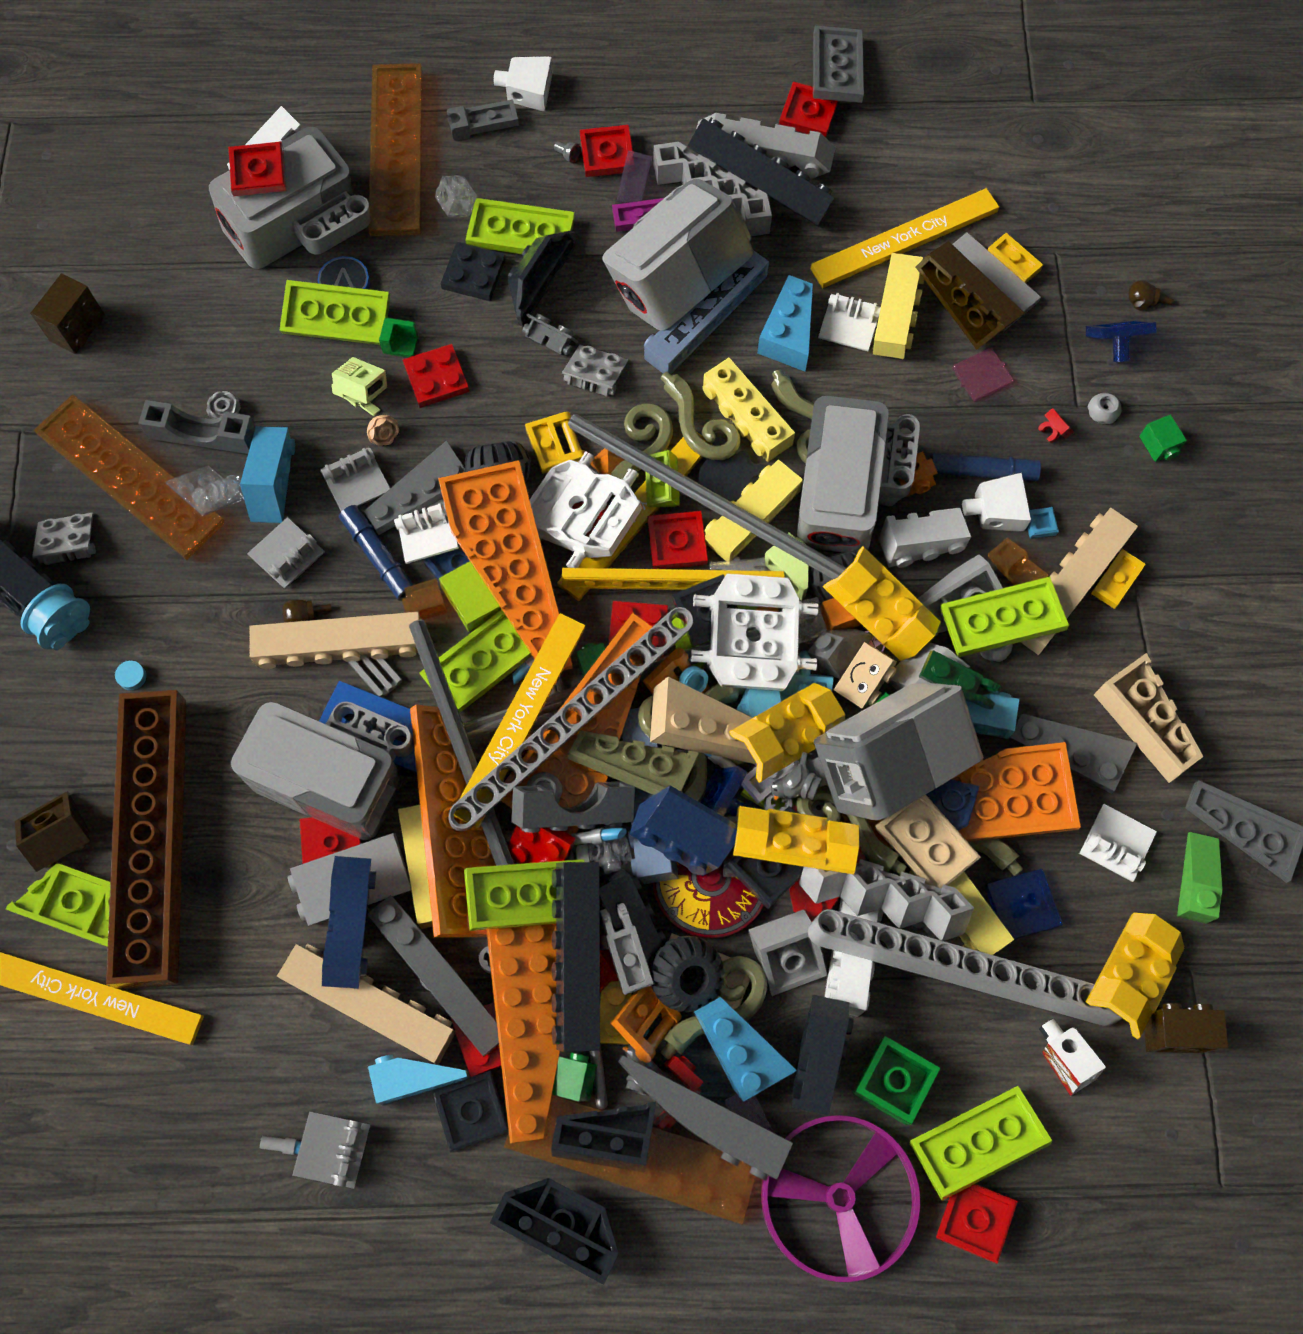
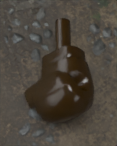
M1143 280L1134 282L1129 288V301L1139 311L1145 310L1149 306H1155L1158 301L1172 305L1174 299L1160 295V288H1156L1154 285Z
M289 600L283 605L282 615L285 623L315 620L314 613L332 611L331 604L312 606V600Z

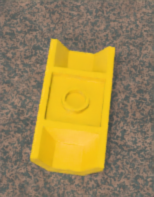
M863 546L859 549L854 562L838 578L827 582L823 586L900 661L915 656L935 636L941 622Z
M813 683L734 728L729 733L733 738L746 744L757 763L756 779L760 783L800 759L803 752L810 753L815 750L814 739L844 722L845 713L830 689Z
M739 806L733 855L854 875L859 850V825L827 821V818L781 810H762Z
M1133 913L1092 988L1086 1003L1091 1006L1107 1007L1130 1023L1132 1036L1139 1039L1151 1015L1155 1013L1177 968L1175 966L1184 950L1181 932L1156 914Z

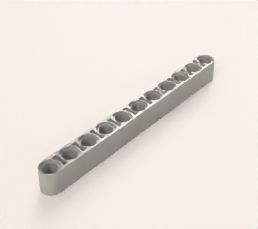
M682 607L671 610L458 800L449 812V823L452 828L457 831H467L513 791V787L523 782L675 645L692 626L693 617L690 611ZM675 617L680 618L684 622V628L678 629L674 627L671 619ZM652 636H659L664 641V646L660 648L655 647L651 643L650 638ZM630 655H639L643 659V665L634 666L630 662ZM611 673L619 674L622 678V684L617 686L611 684L608 675ZM589 692L598 693L601 697V703L598 705L591 704L587 700V694ZM568 711L578 713L580 722L570 724L565 719V713ZM548 730L555 731L559 741L555 744L547 743L543 738V733ZM525 750H532L537 755V761L528 764L522 760L521 753ZM504 769L511 770L515 774V781L509 784L503 783L499 778L500 771ZM481 789H487L493 794V800L488 804H483L478 801L476 797L477 792ZM459 809H465L470 813L471 820L466 824H459L454 819V813Z
M827 909L822 911L808 928L810 940L824 948L1102 1026H1111L1123 1019L1107 1007L1091 1006L1086 1003L1095 985L1093 983L835 910ZM821 924L826 925L830 932L825 931ZM850 932L855 933L859 940L854 939ZM879 940L883 941L888 949L883 947ZM909 949H912L915 952L916 956H913L910 953ZM938 957L944 961L945 965L939 961ZM966 965L970 966L973 972H971ZM995 973H997L1000 976L1001 980L997 978Z

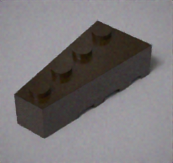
M949 241L929 253L915 266L976 350L996 337L1025 313Z

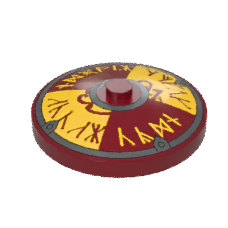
M677 862L679 879L652 883L656 903L664 917L683 933L701 939H722L739 933L756 919L764 906L737 877H724L722 864L719 868L701 876L690 872L686 866Z

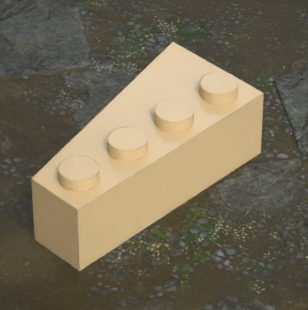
M1146 653L1105 682L1094 696L1170 783L1199 761L1203 755L1186 724L1181 723L1175 712L1177 707L1173 700L1169 701L1162 688L1163 682L1158 674H1154L1150 666L1151 660Z

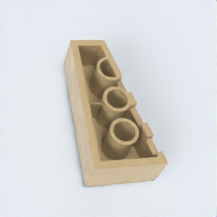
M667 677L654 687L650 742L753 764L756 763L746 744L733 738L729 731L752 719V717L670 677Z

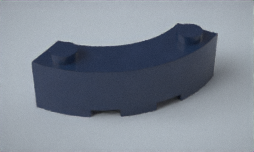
M334 857L331 875L329 925L322 963L323 987L359 989L360 976L366 977L368 958H363L369 889L375 890L377 873L376 871H371L370 858Z

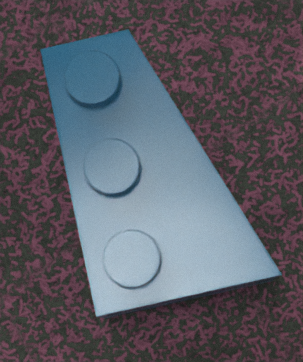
M788 275L759 337L757 354L802 371L806 370L809 354L812 283Z
M255 427L240 482L250 522H283L291 455H294L295 441L290 439L288 427Z
M721 997L694 1011L727 1078L743 1102L797 1071Z

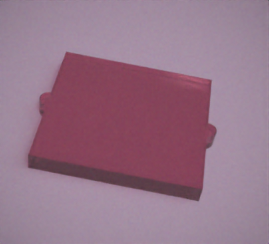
M991 347L952 366V370L961 382L960 386L966 389L974 402L1012 384L1014 381L1004 367L1005 363L1000 361Z

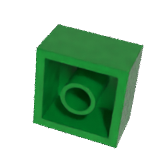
M884 1036L877 1043L852 1094L902 1124L910 1125L913 1123L940 1068Z

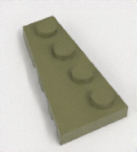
M580 730L568 753V759L655 795L670 785L682 792L699 752L690 750L688 753L674 751L673 747L663 745L662 748L646 746L645 742L641 741L624 742L619 741L618 737Z

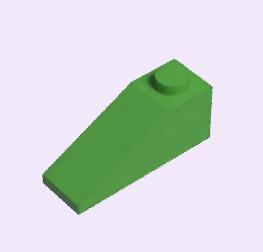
M1189 832L1177 917L1207 924L1219 918L1222 877L1219 839Z

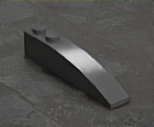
M391 895L371 910L367 915L482 1056L485 1057L499 1045L497 1023Z
M623 1055L620 1057L619 1063L640 1088L686 1129L722 1151V1159L737 1167L740 1161L751 1166L749 1173L764 1181H767L768 1176L775 1179L778 1178L793 1144L792 1142Z

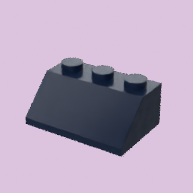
M670 785L639 805L629 835L638 839L644 846L652 847L663 853L667 859L677 861L686 866L690 872L704 876L719 868L735 845L737 824Z

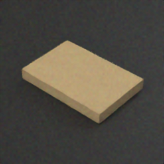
M926 795L885 818L875 827L915 875L925 878V884L938 888H942L943 884L949 885L980 859L978 853Z

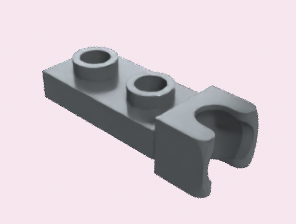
M513 99L464 109V106H459L447 110L454 141L469 139L470 135L519 126Z

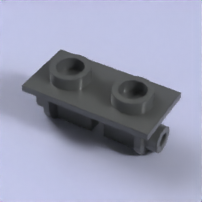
M538 313L536 317L529 314L526 315L531 319L530 324L526 323L522 330L527 338L543 345L546 337H549L546 347L560 355H568L571 352L572 346L569 345L571 341L578 343L572 337L573 332L564 326L559 325L558 329L549 325L551 320Z

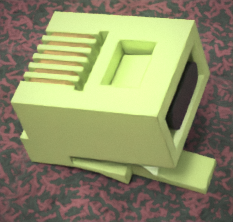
M352 357L332 373L333 394L343 397L355 407L357 405L373 416L380 412V409L370 401L387 388L386 372L384 369Z

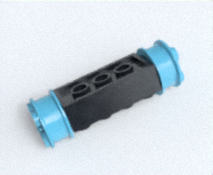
M0 540V602L21 620L23 631L37 636L38 644L42 648L61 649L77 633L84 631L88 627L89 604L84 599L75 598L73 590L68 585H54L46 574L39 575L29 559L26 557L20 558L16 554L15 548L7 540L3 542Z

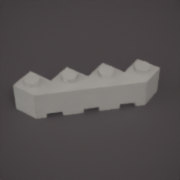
M714 113L704 118L709 121L712 117L724 125L722 130L731 134L732 130L746 138L744 143L750 147H753L754 144L762 147L767 151L765 156L773 161L778 157L789 164L787 168L796 165L810 179L826 174L831 170L836 147L820 132L810 131L808 135L795 132V128L775 124V128L760 125L761 121L742 117L740 121L726 119V114Z
M680 142L654 145L653 165L658 185L682 182L684 185L690 180L701 179L732 198L735 207L741 212L750 236L770 233L772 214L766 193L759 189L755 191L745 185L746 181L731 172L725 173L716 168L714 162L702 155H694L687 150V146Z
M861 859L859 864L856 863L854 875L810 867L803 868L799 885L815 904L840 896L856 916L882 909L899 929L923 921L941 941L963 935L974 911V907L955 887L943 884L942 888L925 884V878L901 872V875L898 876L883 871L884 866Z

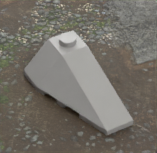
M977 555L950 572L921 595L918 600L941 621L935 634L937 636L938 633L948 631L941 611V604L1003 589L989 562L982 556Z

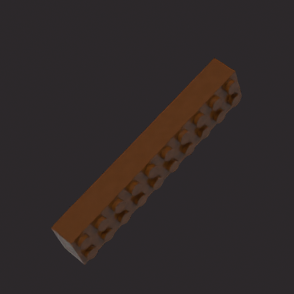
M177 690L119 694L106 985L117 989L178 985L186 699Z

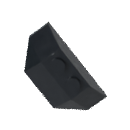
M570 230L536 238L531 246L528 245L524 249L519 265L511 269L508 275V283L518 324L522 327L529 319L526 315L533 313L578 244L574 231Z
M550 1178L505 1192L490 1221V1224L603 1285L619 1254L605 1207Z

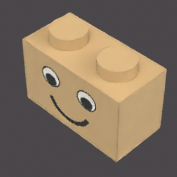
M864 642L834 691L860 708L867 709L869 705L872 706L880 698L882 693L879 692V689L884 681L889 683L895 675L897 669L894 666L897 661Z

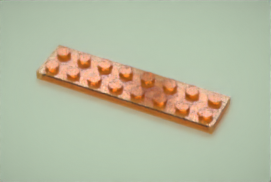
M421 63L372 65L369 190L371 222L369 224L370 236L421 235L422 66Z
M73 394L33 430L49 446L186 561L225 524L224 519Z
M551 1095L543 1139L510 1144L508 1133L504 1148L743 1225L756 1176L749 1173L751 1166L740 1161L737 1167L722 1159L723 1152L713 1146L652 1127L645 1173L552 1157L551 1146L558 1116L600 1111Z

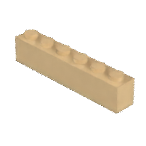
M1112 508L1105 515L1101 513L1097 515L1090 525L1093 531L1089 535L1085 532L1075 544L1078 550L1074 554L1068 552L1059 564L1063 567L1060 573L1057 574L1054 571L1050 575L1066 619L1138 527ZM1056 633L1022 641L1021 643L1039 655Z
M418 612L252 625L250 626V658L256 666L263 669H272L276 665L281 664L297 667L304 665L305 662L329 664L332 660L341 659L347 662L359 661L360 655H366V657L373 659H386L389 655L413 657L418 653L409 629V624L413 621L421 620Z
M297 944L294 946L277 977L439 1065L456 1034L450 1028L451 1021L436 1014L434 1019L424 1014L426 1008L412 1000L409 1001L408 1005L398 1000L400 994L385 985L381 991L372 986L374 980L367 975L366 977L360 976L359 989L323 987V958L320 957L323 952L309 944L305 948Z

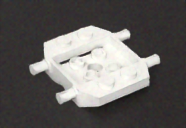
M585 452L579 462L568 460L552 467L531 497L530 504L539 539H545L574 551V554L566 564L568 568H578L586 557L612 556L642 510L639 500L631 490V485L639 475L635 470L628 469L623 479L609 474H598L589 468V465L594 460V456ZM612 494L616 495L590 536H585L592 529L593 523L600 512L606 508ZM584 502L580 508L572 509L575 503Z
M726 574L714 595L694 594L693 607H710L711 640L709 651L691 650V662H707V666H709L721 687L784 691L794 673L798 672L799 669L816 671V658H800L798 656V625L801 614L817 616L818 603H802L799 601L789 578ZM727 604L782 608V612L727 608ZM749 628L758 630L761 636L760 640L756 642L750 641L746 637V630Z

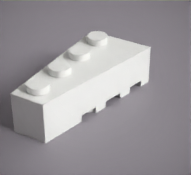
M841 898L838 912L856 916ZM879 909L856 917L881 922L883 910ZM850 932L854 939L859 940L855 933ZM832 950L825 997L849 1002V1015L860 1016L869 1006L870 980L873 978L875 963L871 960Z

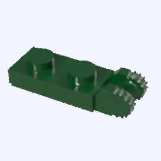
M934 650L929 652L919 674V678L929 683L961 686L967 702H973L991 710L995 702L987 697L976 694L978 687L980 686L991 693L998 694L1002 689V686L994 681L983 678V675Z

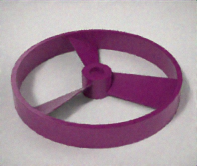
M826 1116L804 1123L790 1132L784 1139L790 1141L795 1135L810 1126L831 1121L857 1124L871 1130L875 1134L843 1183H834L828 1187L783 1168L777 1179L768 1176L767 1181L762 1180V1211L772 1239L780 1251L796 1266L805 1272L829 1281H860L873 1277L889 1268L908 1247L919 1219V1185L913 1166L906 1153L884 1130L856 1117ZM897 1154L906 1170L912 1195L911 1216L906 1233L898 1247L885 1261L878 1264L852 1208L856 1199L854 1192ZM768 1196L826 1202L830 1209L836 1211L848 1275L835 1276L824 1274L807 1267L797 1260L785 1248L774 1229L768 1208Z

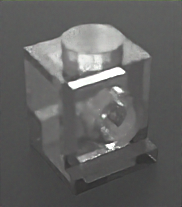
M818 597L801 601L802 603H818L817 616L801 614L799 616L798 643L806 642L807 644H813L821 633L827 630L819 607ZM813 618L814 622L807 623L805 620Z

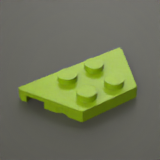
M56 863L45 873L42 879L35 881L27 888L28 892L16 902L12 901L6 907V910L108 947L110 882Z

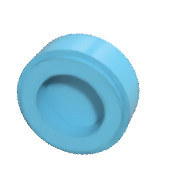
M126 661L118 666L115 672V679L124 689L136 690L144 684L146 671L138 662Z
M690 666L682 672L679 682L702 692L707 686L708 675L698 666Z

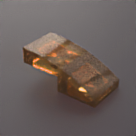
M1006 538L988 553V557L993 564L1014 585L1048 577L1045 571L1028 560V552L1009 538Z

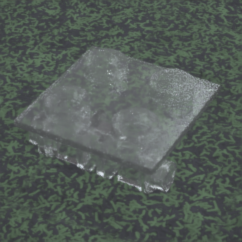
M209 466L166 481L170 488L202 516L244 499L243 495L238 492L241 482L238 476L229 475L223 479Z

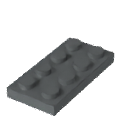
M815 25L813 32V98L862 103L864 95L862 30Z

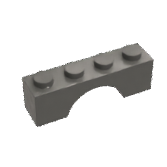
M145 400L138 423L148 439L245 454L249 453L256 427L249 415L224 412L219 418H200L187 414L172 404Z
M622 781L597 782L591 794L582 803L572 807H561L556 802L553 792L542 785L513 787L512 822L522 828V831L530 833L539 832L540 828L550 827L551 830L565 831L568 830V826L576 825L582 829H593L596 824H605L607 827H621L622 823L633 822L635 787Z

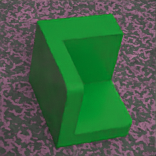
M385 318L379 337L383 354L407 358L414 356L419 338L416 323Z

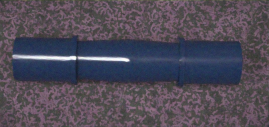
M934 452L931 453L930 457L939 475L1002 478L1022 473L1023 481L1037 482L1041 471L1040 460L1016 459L1013 457L1003 459L987 456H963L962 453Z
M351 505L342 510L339 514V519L352 535L353 541L359 543L367 558L381 574V580L385 581L397 600L403 601L412 596L416 591L415 585L402 569V565L395 561L386 545L374 532L373 525L368 522L357 505Z

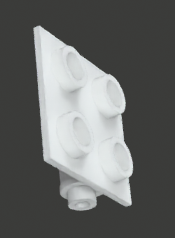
M836 293V295L831 294L818 338L868 351L881 307L876 306L877 303L861 302L862 299L856 301L854 297L849 299V297L841 296L839 293Z
M438 503V505L427 508L428 512L424 507L421 514H419L418 510H414L415 516L412 513L401 514L399 518L394 519L396 528L400 532L406 564L458 549L457 540L451 533L445 505Z
M1103 804L1079 854L1133 882L1138 871L1141 872L1146 864L1144 858L1157 831Z

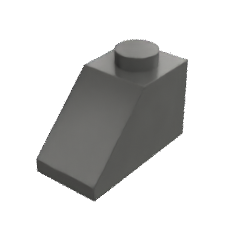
M851 627L823 631L807 653L812 659H817L816 664L821 673L841 679L863 643H869L873 637L870 633Z

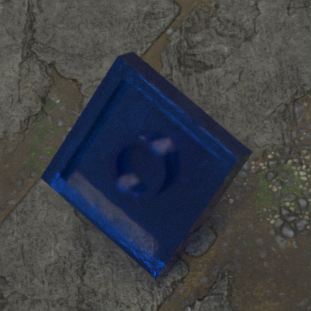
M1134 320L1086 326V337L1113 339V362L1130 361L1129 337L1156 333V322Z
M739 766L715 769L707 784L705 796L701 804L722 816L728 812L733 817H738L737 811L739 806L750 807L735 797L748 772Z
M1043 869L985 885L994 913L1014 940L1063 925Z

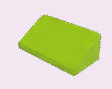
M670 450L649 455L678 472L677 456ZM646 472L647 506H680L679 491Z

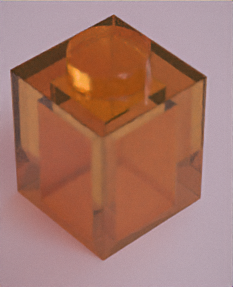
M436 579L404 588L407 598L402 599L406 613L418 612L423 620L447 613Z

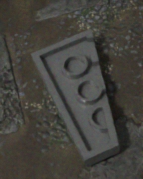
M445 441L364 512L377 534L380 535L396 526L394 519L399 518V515L412 513L414 516V510L421 512L422 508L425 507L427 509L429 505L443 499L438 478L464 473L465 468L448 442Z
M1026 714L1020 715L1015 731L1008 739V741L1020 747L1066 742L1071 773L1110 794L1115 791L1137 743Z
M1199 780L1196 781L1185 809L1284 882L1291 881L1303 847V826Z

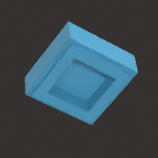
M1053 507L1029 510L1031 521L1027 529L1030 539L1057 535L1059 531Z

